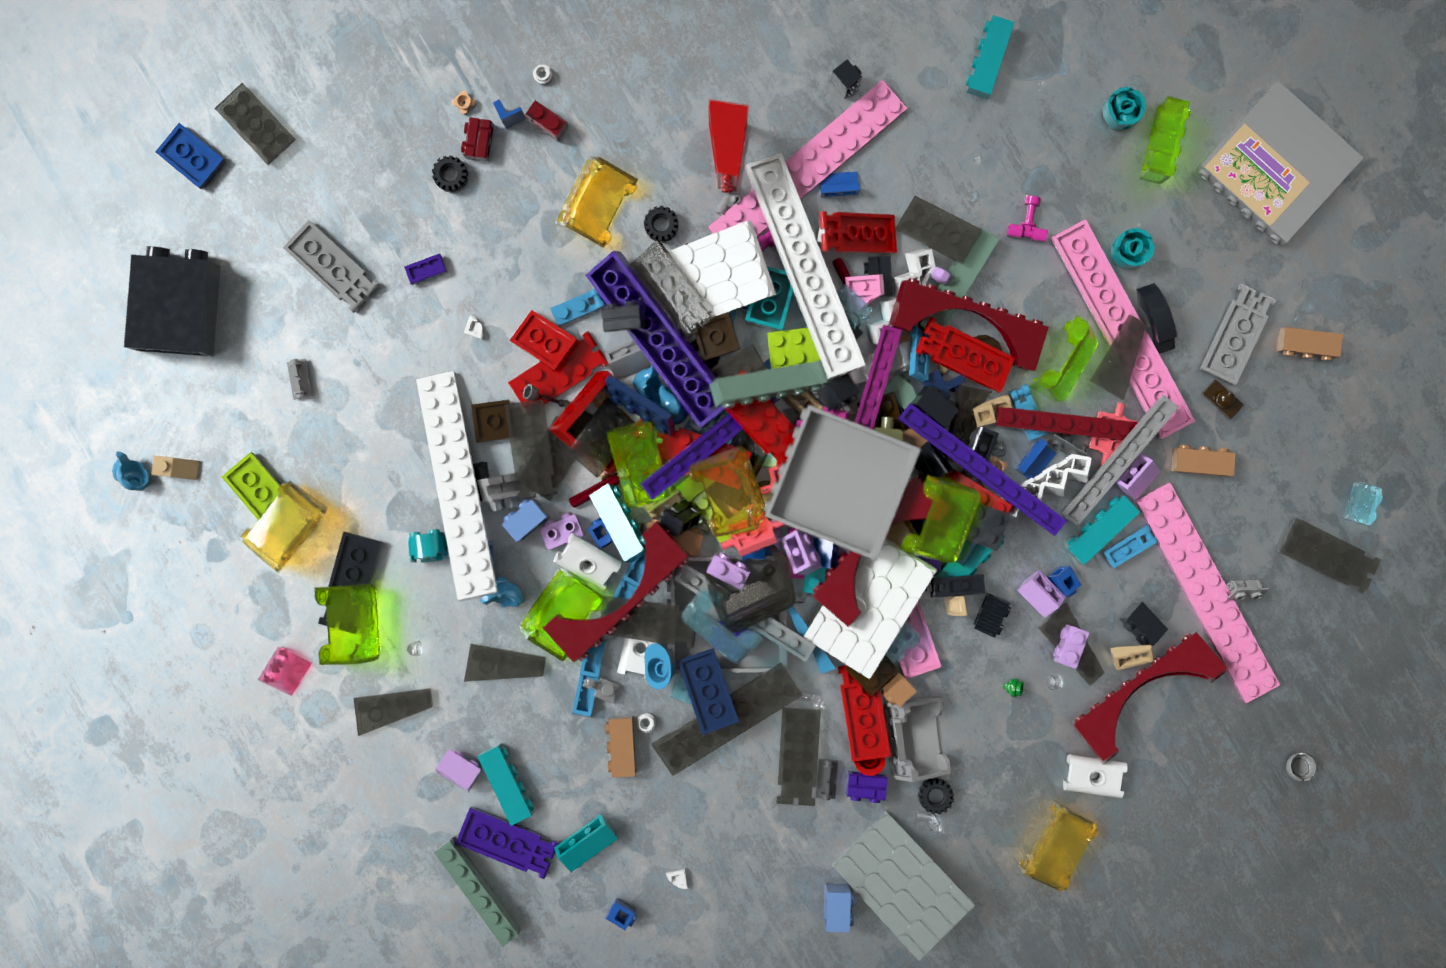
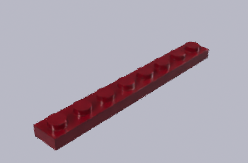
M998 407L996 426L1115 440H1124L1138 423Z

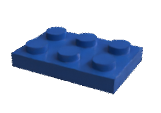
M181 123L177 124L155 151L201 190L226 161Z

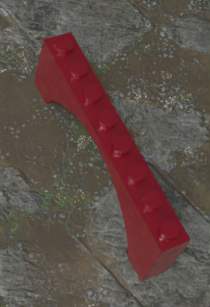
M913 278L901 281L888 326L903 331H911L915 324L936 312L947 309L970 311L987 320L1000 333L1010 351V355L1015 357L1012 366L1027 371L1036 370L1049 328L1043 325V321L1037 319L1029 321L1025 319V315L1018 313L1011 315L1008 314L1009 310L997 307L996 310L990 308L991 304L980 301L978 304L973 302L971 297L962 296L960 298L955 296V292L949 290L942 292L937 290V286L931 284L923 286L919 284V280Z
M909 477L890 527L915 519H931L939 523L951 509V506L916 477L911 479ZM850 551L849 554L845 552L838 560L840 562L836 569L832 567L825 575L827 577L826 581L823 584L819 582L813 589L815 592L813 597L847 627H850L862 613L858 609L855 594L856 571L862 554Z
M659 521L655 522L642 534L646 546L645 568L637 590L625 605L610 615L596 619H571L557 614L543 627L544 631L573 663L578 660L582 662L589 655L587 652L592 647L596 649L603 642L601 639L606 634L610 636L617 629L616 624L618 622H625L632 615L630 611L633 608L639 609L646 602L644 598L648 594L653 596L660 589L658 585L662 581L668 582L674 576L672 572L677 567L682 569L689 562L687 558L690 555Z
M1197 632L1193 635L1191 633L1186 635L1181 640L1182 643L1180 645L1170 647L1164 657L1161 658L1159 656L1151 662L1152 666L1138 671L1135 674L1136 678L1132 681L1126 680L1121 684L1119 691L1116 693L1114 691L1110 692L1105 697L1106 700L1103 703L1099 704L1098 702L1089 709L1091 712L1085 716L1081 714L1074 720V729L1103 765L1119 753L1115 745L1118 718L1128 699L1139 688L1156 679L1175 675L1199 677L1213 683L1227 672L1228 668Z

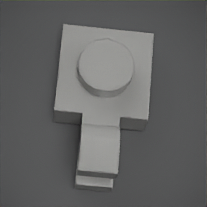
M588 678L584 680L582 686L594 690L593 697L613 703L619 685L603 678H599L598 682Z

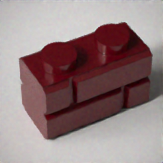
M536 100L524 115L528 122L548 136H551L557 142H559L569 127L565 120Z
M469 117V122H465L464 134L467 135L466 141H462L461 153H464L463 155L466 159L483 162L489 161L494 123L491 120Z

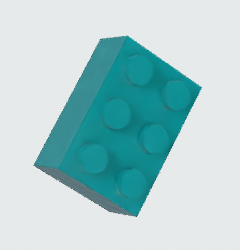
M767 266L776 295L750 304L745 323L774 331H782L793 288L786 271Z

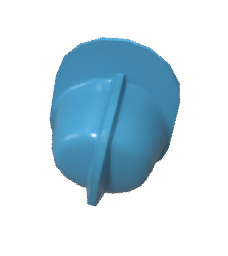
M651 644L646 648L644 655L645 677L652 688L663 689L667 687L670 679L674 676L675 665L670 659L669 653L662 645Z

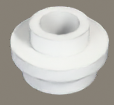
M541 64L534 69L533 77L539 84H546L552 79V71L549 66ZM541 72L546 73L544 78L539 76Z
M649 713L641 714L637 719V727L644 733L651 732L656 726L654 716ZM648 719L650 725H643V720Z

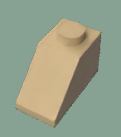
M154 455L151 475L197 480L200 461Z

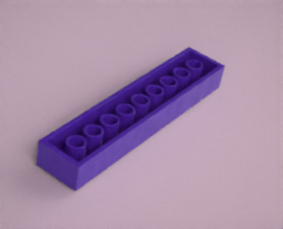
M612 251L585 274L606 304L619 303V307L626 306V302L637 301L638 305H644L646 328L626 331L699 428L707 427L726 412L723 406H715L710 389V384L717 378L622 252Z

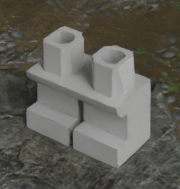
M518 472L477 480L482 503L488 502L490 512L503 510L501 499H504L506 509L518 507L517 496L522 495L517 489Z

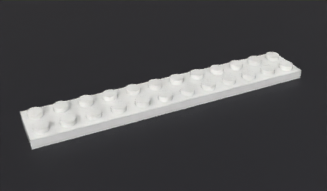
M782 153L746 164L745 169L828 380L865 367V362Z
M450 371L416 379L458 601L498 593L455 372Z

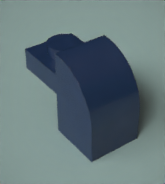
M936 370L929 374L927 381H920L922 387L936 386L941 391L940 394L942 396L951 398L949 390L951 389L954 392L962 388L961 384L965 382V379L960 375L945 383L939 370Z

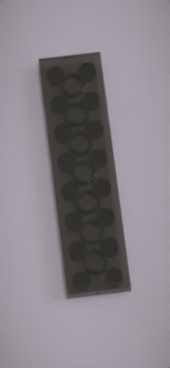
M781 662L730 694L739 723L702 735L697 718L694 716L654 741L652 747L672 776L797 700L802 696V692Z

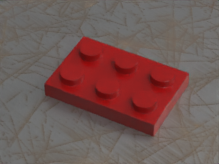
M533 310L530 311L509 340L512 344L556 372L578 343L577 338Z

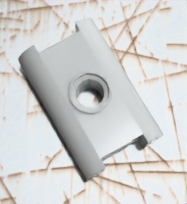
M573 533L568 537L566 548L563 552L558 551L553 560L555 564L601 590L607 587V579L613 571L617 573L622 564V561Z
M636 616L629 617L618 673L626 674L627 671L644 674V679H646L645 652H638L636 645L639 642L644 643L646 648L651 644L660 645L665 623L657 621L656 625L640 622Z
M1068 754L1066 762L1070 765L1068 779L1063 780V790L1115 798L1123 797L1124 791L1121 789L1123 772L1127 773L1126 762L1109 760L1103 765L1098 758ZM1098 772L1099 777L1096 780H1091L1092 774Z

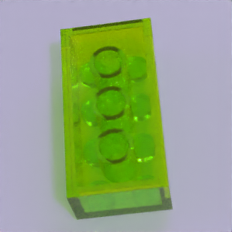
M1167 96L1157 105L1139 179L1162 184L1171 176H1174L1177 169L1175 160L1176 157H1179L1182 149L1180 141L1186 133L1185 121L1189 119L1191 109L1189 108L1190 101Z
M639 421L607 432L626 506L639 508L669 497L670 493L667 488L652 500L640 485L641 482L662 467L651 422Z

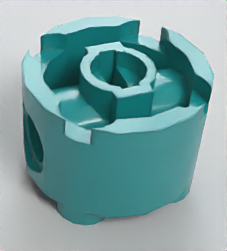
M1132 87L1119 88L1103 104V117L1113 130L1129 129L1143 117L1146 110V101L1142 93L1132 89Z
M1140 228L1126 230L1117 236L1112 243V260L1121 268L1128 270L1142 266L1154 254L1155 245L1152 241L1153 238L1147 231Z
M434 529L429 530L428 534H421V532L409 533L410 562L417 563L416 559H421V563L440 561L443 560V557L448 558L447 541L444 532Z

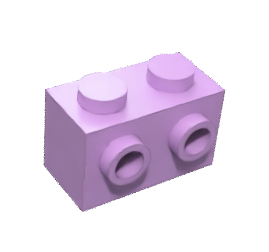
M1140 453L1115 483L1123 493L1137 500L1161 471L1152 459Z
M569 512L560 516L561 520L554 522L552 519L542 523L544 527L539 530L548 550L568 543V537L571 533L578 537L585 536L577 514L572 515Z
M796 530L781 538L794 574L808 575L822 567L820 555L815 550L811 534Z
M715 552L706 572L741 590L750 574V570L747 569L748 566L740 561L736 563L730 560L731 557L722 552L720 554Z
M1040 570L1025 579L1017 590L1044 618L1058 609L1066 598Z
M1066 624L1060 634L1059 646H1056L1054 650L1053 660L1076 669L1089 632Z
M448 749L436 767V772L469 793L482 773L479 768L480 765L473 760L468 762L459 751Z

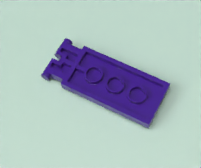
M470 807L455 844L524 872L530 869L539 873V878L545 879L551 862L545 860V857L553 859L556 852L554 847L559 842L552 840L550 843L540 839L541 834L516 824L510 826V823L506 820Z

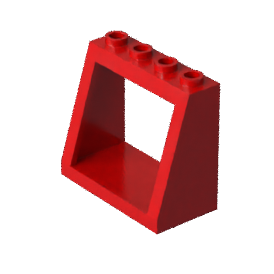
M709 99V130L717 187L724 193L737 192L748 125L749 106Z
M608 370L596 372L548 429L604 475L614 474L618 470V464L621 460H625L631 454V448L642 441L644 438L642 435L645 431H649L653 427L652 424L648 425L639 419L604 463L594 457L566 432L603 387L607 390L605 379L609 375L613 376Z

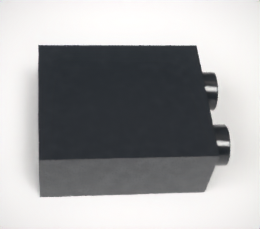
M146 246L145 255L131 254L124 348L141 352L214 357L221 266L208 260L207 251L184 249V258L170 257V249Z

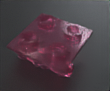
M284 646L281 648L277 647L258 680L292 696L312 663L288 652V649Z

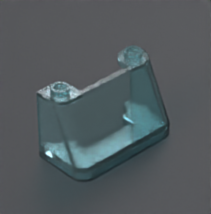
M702 587L682 611L681 617L683 622L733 663L742 662L763 641V637L752 630L741 632L737 637L734 636L707 613L713 605V598L710 592Z

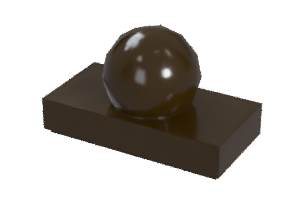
M1216 379L1201 393L1228 419H1232L1244 406L1232 391L1227 390Z

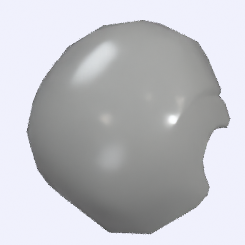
M1295 753L1287 760L1286 770L1293 780L1305 782L1311 780L1315 775L1316 763L1306 753Z

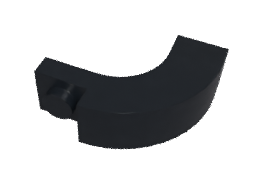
M1155 283L1136 289L1138 305L1149 320L1153 343L1158 353L1161 354L1175 349L1176 327L1163 293Z

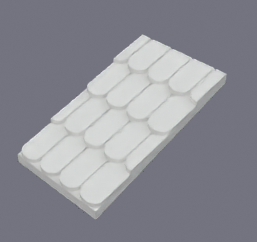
M751 220L636 264L640 278L680 330L690 327L694 323L776 295Z
M885 538L877 560L862 555L857 567L855 594L858 609L862 613L850 627H847L828 609L822 606L804 638L870 679L938 569Z

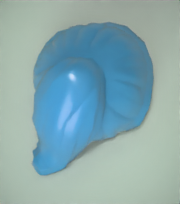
M651 365V368L643 369L636 374L633 379V386L636 388V392L659 406L661 402L659 389L665 385L657 377V370Z
M661 386L659 389L661 401L659 406L672 414L674 426L679 425L686 419L688 412L675 394L669 392L667 387Z
M116 452L117 459L112 466L113 478L127 490H144L150 483V476L143 463L129 460L123 452Z
M498 577L495 579L498 593L486 595L480 599V602L488 605L491 602H497L504 608L506 606L518 607L525 601V596L516 584L510 583L506 577Z

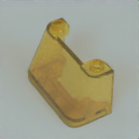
M589 157L583 164L556 218L555 224L604 248L611 241L608 228L624 196L632 195L636 191L638 179L601 157Z
M741 446L695 462L689 467L691 479L695 482H702L713 511L708 525L714 537L749 532L759 528L766 515V512L763 511L765 502L744 447Z
M291 480L287 484L283 482L277 489L279 494L255 526L251 530L247 528L241 535V538H243L242 543L278 573L327 511V507Z
M1053 800L1049 808L1053 810L1051 813L1052 817L1048 815L1046 818L1048 822L1031 854H1027L1029 859L1026 861L1022 859L1017 868L1022 874L1061 892L1069 887L1070 877L1090 840L1096 837L1098 829L1096 828L1097 824L1092 820Z

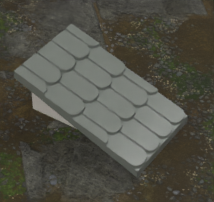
M887 811L832 864L836 871L918 961L975 906L966 894Z

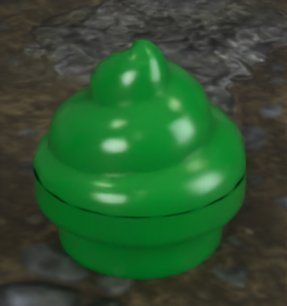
M1013 678L1010 682H1006L1003 688L1011 697L1016 698L1017 696H1022L1024 683L1019 681L1018 678Z

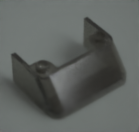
M771 545L773 561L763 567L761 571L762 579L743 587L741 590L739 589L729 594L725 586H718L709 574L705 575L710 600L723 626L729 633L740 632L794 605L796 597L789 560L775 545Z

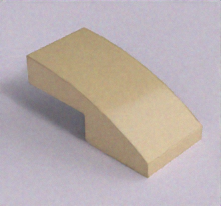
M1008 394L987 401L973 409L977 427L995 423L998 407L1012 408Z

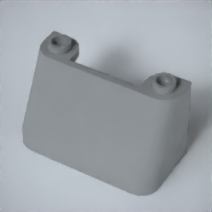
M936 696L907 700L901 707L897 704L892 706L890 702L885 703L883 711L891 757H889L890 770L895 779L916 782L951 774L950 759L945 754L940 753L936 716L941 715L944 710L942 697Z

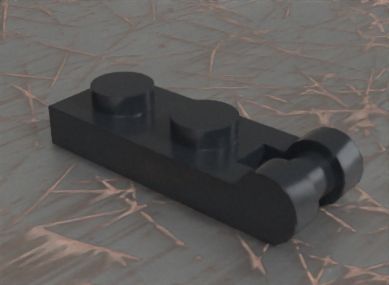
M984 574L935 577L929 582L932 586L931 598L986 594ZM945 583V591H940L939 584Z

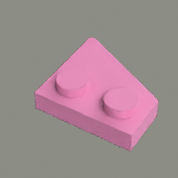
M883 274L845 277L848 314H855L884 294Z

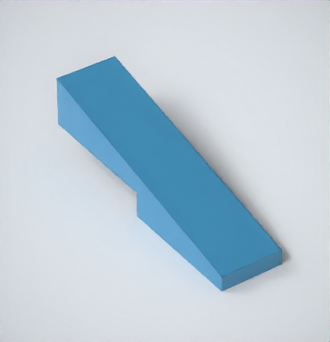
M646 554L630 563L603 613L604 616L620 609L633 596L643 576Z
M788 602L787 607L797 634L804 638L809 628L792 603ZM816 646L812 652L820 673L823 674L836 669L824 650Z
M603 640L596 649L594 647L587 651L589 655L582 661L572 710L573 715L592 717L595 702L593 695L595 691L582 685L584 680L588 678L599 681L606 640Z

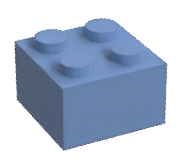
M536 499L524 500L518 506L520 509L517 512H510L503 518L505 522L502 526L516 542H522L550 518L549 514Z
M825 883L824 924L826 932H850V926L854 925V915L851 907H854L853 890L849 889L848 884Z

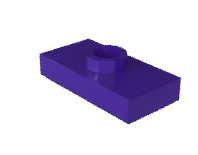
M440 253L404 266L411 285L447 273Z

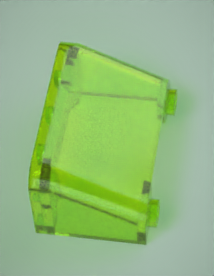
M1078 315L1067 320L1062 328L1067 332L1068 338L1066 342L1074 347L1060 371L1046 370L1039 379L1033 378L1029 387L1056 402H1061L1069 396L1098 345V339L1089 323Z
M928 476L924 485V493L934 501L921 535H907L902 543L901 550L910 554L952 563L960 555L980 503V494L975 489L955 480Z
M561 567L520 623L519 630L528 641L564 662L568 656L544 631L543 627L557 614H561L566 618L585 620L591 611H601L605 607L608 598L575 574Z
M373 584L314 587L317 604L326 606L328 644L322 645L318 652L319 665H357L378 660L381 648L376 587Z

